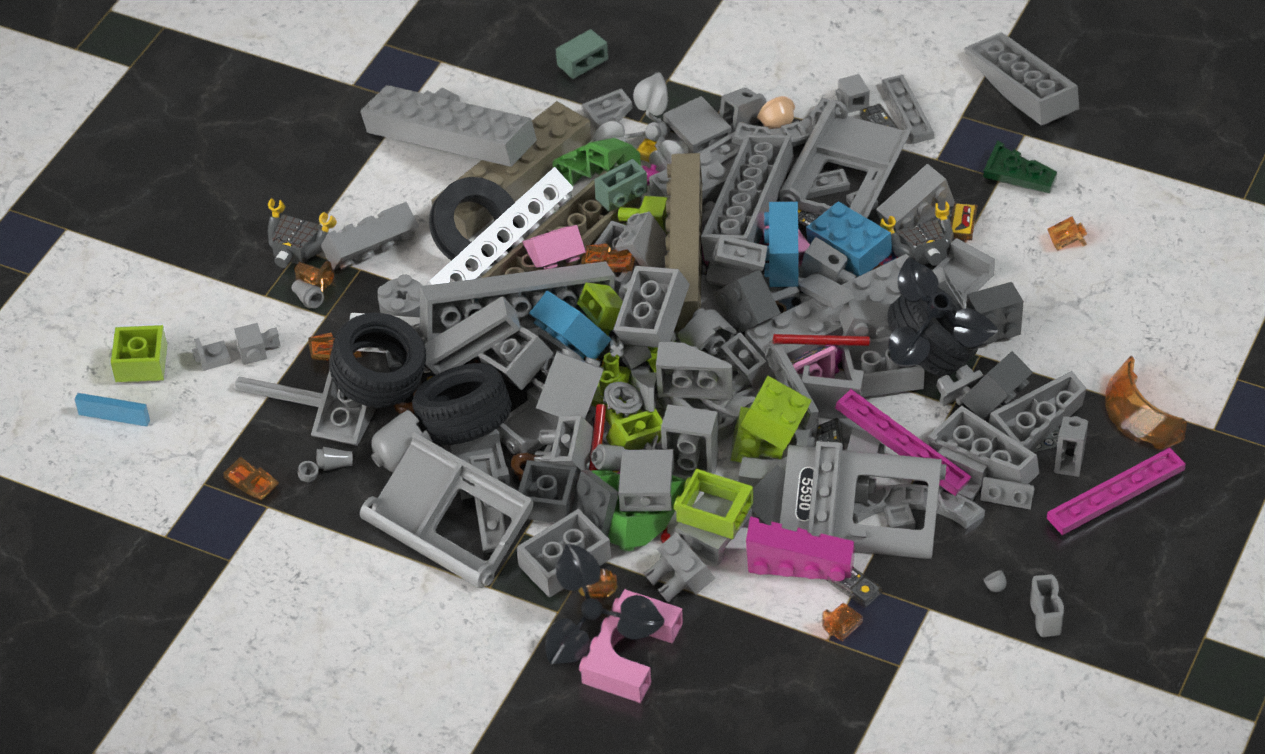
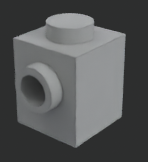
M859 74L838 79L836 97L838 101L846 105L848 113L869 107L870 91Z

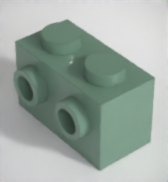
M590 29L556 48L557 66L574 79L608 60L607 42Z
M634 159L594 179L596 200L608 212L623 206L647 192V172Z

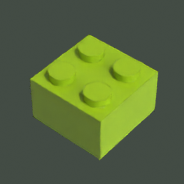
M163 325L115 327L111 366L115 382L164 380L168 344Z
M767 376L740 426L785 450L812 400Z

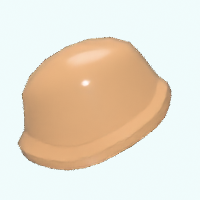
M785 96L776 97L763 105L757 115V119L768 129L781 128L782 125L791 124L794 119V102Z

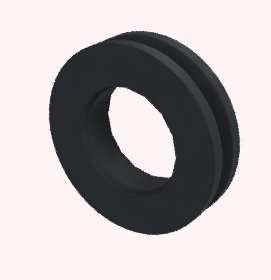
M481 177L458 179L447 186L435 199L429 215L431 236L438 249L451 261L472 243L463 237L456 228L454 211L459 204L463 202L478 203L490 212L495 222L515 203L507 191L497 183ZM512 221L513 225L519 229L518 224ZM497 235V239L504 243L502 237ZM510 246L506 251L509 252L513 247ZM481 249L482 254L488 257L487 252Z

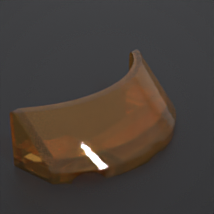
M1129 356L1109 379L1106 387L1105 405L1111 421L1130 439L1138 443L1141 440L1152 443L1154 448L1165 449L1184 441L1187 421L1184 418L1173 416L1158 409L1142 396L1135 385L1138 377L1134 373L1135 359L1133 356Z

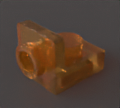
M1073 216L1047 229L1057 251L1077 240L1080 241L1082 246L1087 245L1084 236L1088 235L1086 229L1081 222L1077 224Z
M326 261L320 269L300 262L295 267L296 280H302L321 288L322 292L332 283L334 278L332 265L329 261Z
M844 602L833 612L828 609L822 612V627L829 635L835 636L841 641L863 623V616Z

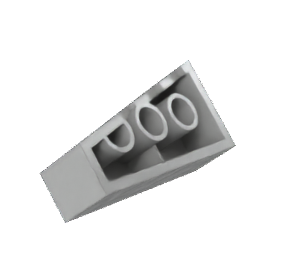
M407 202L381 211L378 214L379 218L375 219L374 216L366 217L356 227L351 223L344 226L338 233L335 230L329 232L321 247L333 270L339 267L341 270L352 266L354 260L359 258L366 260L375 254L374 251L380 248L384 251L395 245L394 242L399 239L406 241L414 237V232L419 225Z
M1070 371L991 412L989 424L1030 451H1033L1061 425L1063 417H1070L1083 405L1087 388Z
M963 406L958 408L928 436L929 446L937 452L944 446L986 465L988 477L1029 484L1039 474L1038 459L1035 453Z

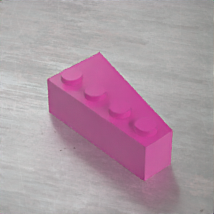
M750 516L746 537L748 573L843 581L845 578H851L855 559L854 541L822 533L817 537L801 528H797V531L782 528V524L776 522L767 525L759 523V518Z

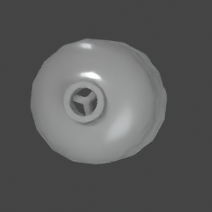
M406 410L373 435L372 450L374 454L371 457L378 467L384 466L387 470L394 472L409 448L414 432L433 442L428 432L424 431L422 433L416 425L420 421L412 412Z

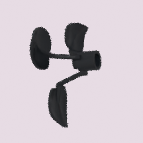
M911 257L906 259L898 274V290L903 298L909 302H916L921 298L924 302L930 301L927 306L929 316L917 334L910 327H899L892 332L888 340V348L891 359L896 365L909 367L925 360L930 351V343L927 339L920 336L933 317L942 318L947 313L950 325L955 327L953 336L961 345L967 348L981 346L998 332L997 327L987 317L972 309L958 310L953 318L950 296L944 292L936 293L939 283L935 273Z
M567 544L557 563V580L563 588L569 591H577L582 587L586 600L581 605L583 616L576 626L570 619L563 618L556 621L549 629L546 638L547 659L551 664L572 663L586 655L590 641L587 633L580 630L586 619L594 620L601 614L620 618L617 629L620 634L629 639H642L654 634L662 627L665 619L654 603L641 595H632L626 598L621 603V613L603 609L597 599L590 598L587 585L596 584L600 579L601 571L598 561L584 548Z

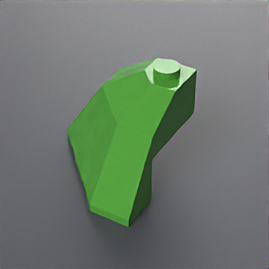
M617 138L590 142L554 159L552 164L553 168L555 167L574 186L583 175L591 178L595 173L609 172L631 159H634L641 166L640 153L631 144Z
M613 470L592 471L619 492L620 474L613 472ZM672 475V511H620L618 494L608 535L610 543L620 546L619 549L624 551H633L635 547L648 544L667 528L676 511L674 510L675 500L678 495L681 496L684 492L686 480Z

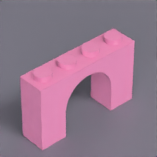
M624 589L621 597L615 599L612 611L621 613V603L632 595L640 594ZM646 597L654 603L665 619L662 627L650 636L673 643L683 625L682 608ZM606 617L601 626V633L592 640L588 656H584L580 662L579 671L582 673V683L641 703L651 684L650 667L624 659L613 650L615 644L624 638L617 629L620 618Z

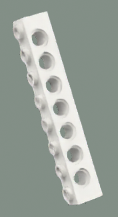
M554 167L426 285L450 282L449 278L455 281L475 279L479 274L483 276L492 268L490 264L493 261L499 262L508 254L506 250L510 246L514 249L524 240L522 235L525 232L530 235L539 226L537 221L541 217L546 220L555 211L552 207L556 203L561 206L570 198L567 193L573 189L572 185ZM543 193L547 194L550 200H547ZM528 207L533 209L534 214L529 212ZM512 221L518 224L519 229L513 225ZM497 235L502 237L504 243L497 239ZM481 249L487 252L488 257L482 254ZM465 264L471 266L472 272L467 270Z

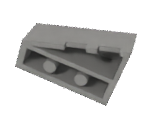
M927 164L882 203L876 211L880 220L883 218L884 222L888 225L889 216L891 215L895 218L896 223L893 229L895 232L896 230L922 224L936 216V203H938V209L944 211L945 202H948L949 207L955 204L946 178Z

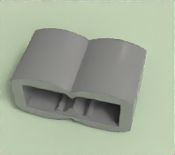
M1052 574L1034 576L1032 579L1030 605L1036 615V630L1041 637L1057 636L1062 631L1064 606L1058 596V582Z

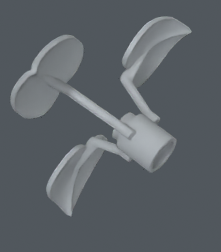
M656 73L639 82L633 93V99L637 108L646 110V115L654 121L647 125L646 131L625 135V128L622 123L610 121L597 129L593 142L617 138L627 143L626 139L645 135L652 141L658 140L655 144L657 150L650 154L649 161L650 165H656V170L661 172L667 169V164H671L672 154H684V151L676 141H665V138L670 133V128L666 122L653 116L661 115L666 110L668 104L666 83L662 74Z

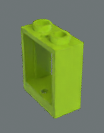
M696 469L692 477L687 478L682 495H678L675 500L674 510H676L677 522L734 540L753 504V486ZM700 491L733 501L726 517L693 508L692 505Z

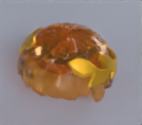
M600 569L599 581L596 584L587 585L590 598L598 599L611 596L617 589L616 574L613 577L611 571ZM581 587L578 591L582 596L585 597L583 588Z

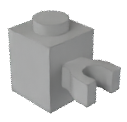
M258 323L234 328L243 365L267 359L266 347L275 348L281 346L277 327L271 328L264 333L260 332Z

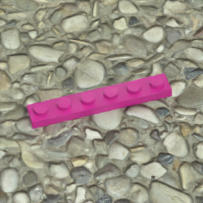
M852 389L837 401L835 409L898 455L942 459V464L946 465L945 480H940L939 485L954 496L969 483L970 475Z
M1168 448L1047 512V519L1064 535L1184 471L1185 463L1171 448Z

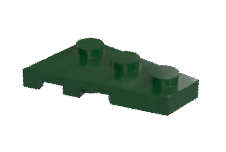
M997 140L984 169L983 177L1050 194L1057 179V171L1036 160H1028L1022 157V153L1015 149L1010 151L1004 147V143Z

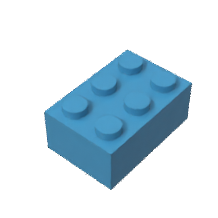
M769 202V212H764V226H769V228H764V243H769L765 261H769V263H765V277H770V287H798V202Z
M840 202L835 203L806 227L807 242L811 244L814 238L817 237L844 254L848 258L845 270L856 275V277L871 271L892 253L891 232Z
M549 291L545 292L529 312L536 319L534 321L536 326L576 352L582 359L589 357L596 360L612 340L584 314Z

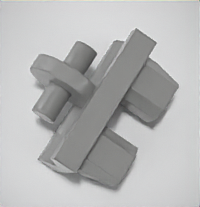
M965 365L956 371L955 376L959 381L954 383L949 375L939 378L936 386L941 393L939 401L943 407L954 401L958 405L964 403L961 399L983 378L984 375L981 371L973 372L968 365Z

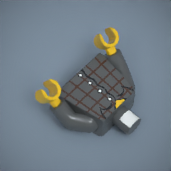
M269 200L268 207L273 212L272 216H269L268 242L276 257L274 261L279 267L285 268L289 262L300 265L305 264L310 258L323 252L321 244L329 233L328 230L335 227L337 223L334 216L331 215L329 221L326 222L328 214L323 212L319 217L322 225L287 215H282L279 218V214L285 209L284 203L280 200L279 206L274 209V200Z
M945 202L944 211L938 209V203L935 205V215L941 221L933 220L896 230L895 232L893 230L896 223L895 218L891 215L889 216V225L882 218L880 226L891 232L894 254L897 257L907 254L922 265L929 263L931 265L940 264L947 257L946 250L950 249L954 238L951 221L947 219L950 208L949 203Z

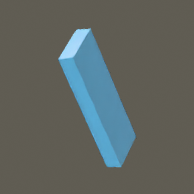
M77 393L75 397L77 411L81 416L146 427L150 422L146 404Z

